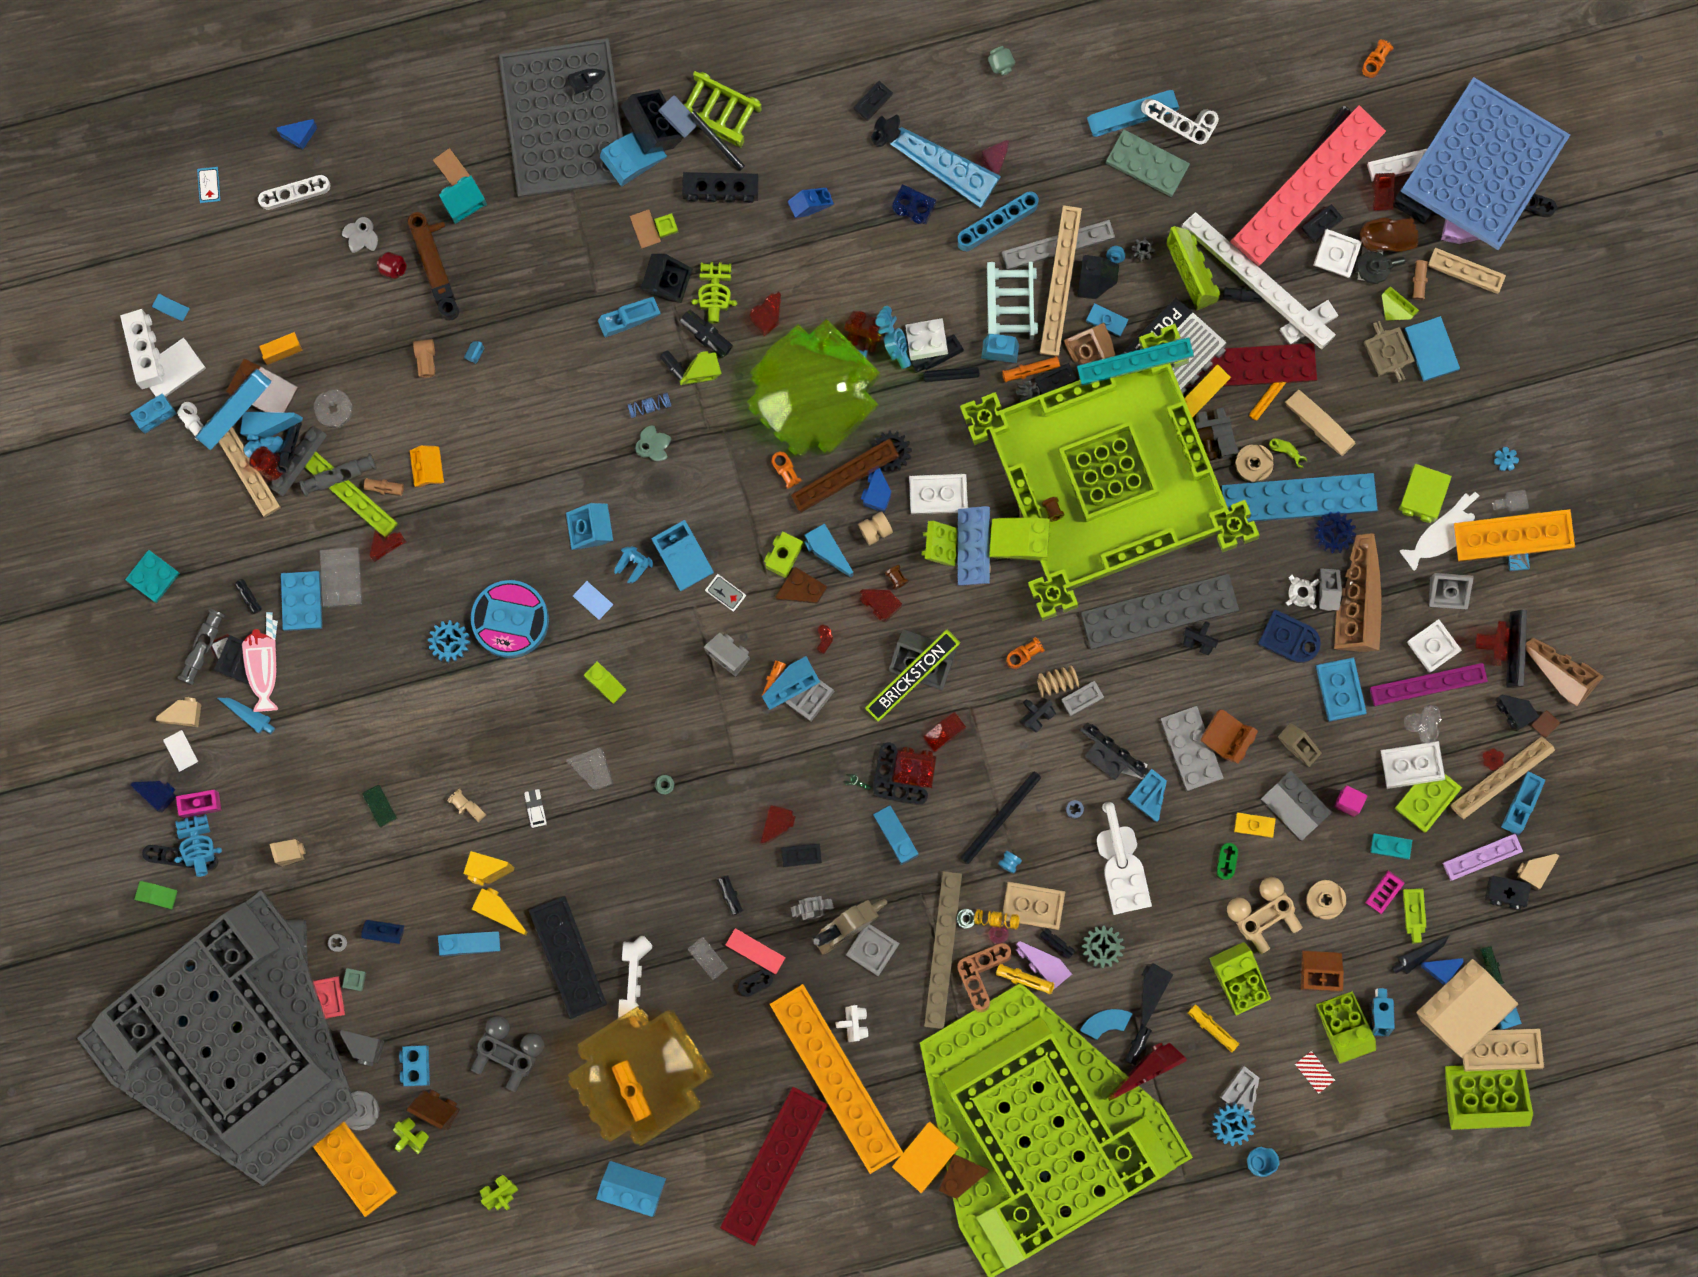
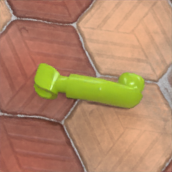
M1276 438L1269 442L1272 450L1287 453L1292 459L1294 458L1298 468H1304L1298 464L1300 460L1308 462L1306 457L1298 454L1299 452L1290 442Z

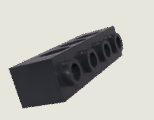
M683 172L682 195L683 199H687L688 202H697L698 200L716 202L717 200H724L727 203H734L735 200L744 203H753L758 201V174ZM700 185L707 187L704 191H699L697 188ZM723 185L726 188L724 191L719 192L716 190V187ZM737 186L744 187V190L741 192H737L734 189Z

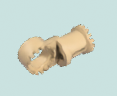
M460 789L454 792L455 795L452 794L447 800L449 803L454 804L459 810L458 813L460 815L468 811L478 822L486 816L475 803L468 801L462 795Z

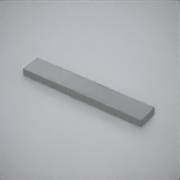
M1110 220L1080 228L1078 230L1075 251L1115 239ZM1058 235L1002 251L1006 269L1012 270L1028 265L1029 262L1035 263L1055 257Z

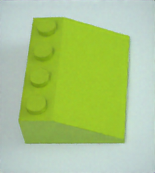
M1176 226L1171 227L1166 244L1196 311L1216 303L1219 299L1220 291L1217 285L1212 283V273L1203 263L1205 261L1203 253L1197 250L1195 236L1191 235L1187 229Z
M1463 1065L1445 1066L1451 1130L1530 1126L1533 1110L1525 1070L1464 1071Z

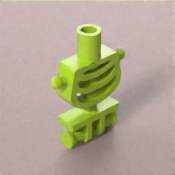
M701 262V272L710 271V274L700 273V280H709L711 284L702 286L698 291L699 299H693L691 302L693 305L700 303L701 310H708V322L718 324L720 310L727 311L729 304L732 306L737 305V301L731 300L729 288L719 284L720 281H731L730 274H722V272L731 273V263L727 265L719 262V266H714L713 262H710V264H703ZM713 270H718V274H713ZM719 290L724 291L727 295L720 293Z

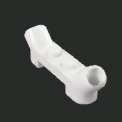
M640 936L634 942H623L622 961L630 963L627 1000L619 999L618 1019L629 1020L634 1027H640L648 1019V1015L636 1003V999L640 997L641 985H637L638 977L641 978L642 966H639V960L652 949V944L645 936Z

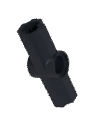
M691 309L682 316L680 323L692 332L701 344L710 347L721 358L727 356L731 351L733 345L720 335L719 331L711 323L702 320Z

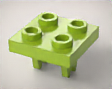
M928 521L927 532H923V537H927L926 551H922V555L927 560L946 566H955L958 528L936 521Z

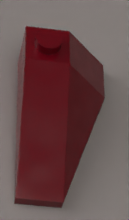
M1161 1042L1153 1046V1051L1140 1061L1107 1098L1110 1101L1186 1062V1057L1171 1043L1163 1045Z

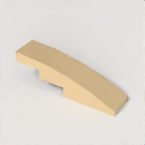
M1300 390L1295 392L1285 402L1286 406L1295 412L1301 421L1315 432L1316 436L1341 456L1356 444L1328 414Z

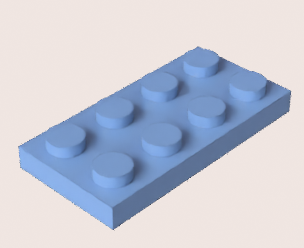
M990 507L958 509V585L990 584Z

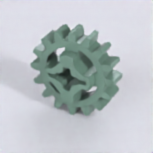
M1102 926L1100 931L1098 927H1095V933L1089 931L1090 937H1084L1083 939L1087 942V944L1082 945V948L1087 950L1083 953V956L1089 955L1087 962L1093 960L1094 967L1098 963L1101 964V968H1104L1105 964L1112 967V961L1118 963L1119 961L1116 957L1123 956L1119 952L1125 949L1124 946L1120 945L1123 938L1118 939L1119 932L1113 934L1112 927L1108 931L1105 926ZM1100 934L1099 941L1091 943L1092 939ZM1108 935L1113 938L1115 943H1111L1107 939ZM1103 938L1105 946H1108L1104 953L1101 948H1098L1102 944ZM1091 951H1096V953L1099 955V959H1097ZM1110 951H1116L1113 957L1107 959V954Z

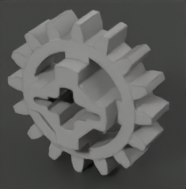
M822 896L800 900L799 905L791 907L792 917L802 916L803 920L825 916V911L834 909L832 899L822 900Z

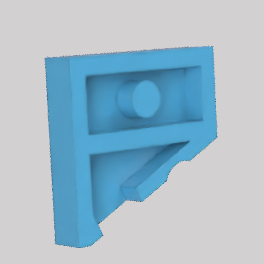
M1151 769L1127 800L1157 823L1160 817L1167 780Z

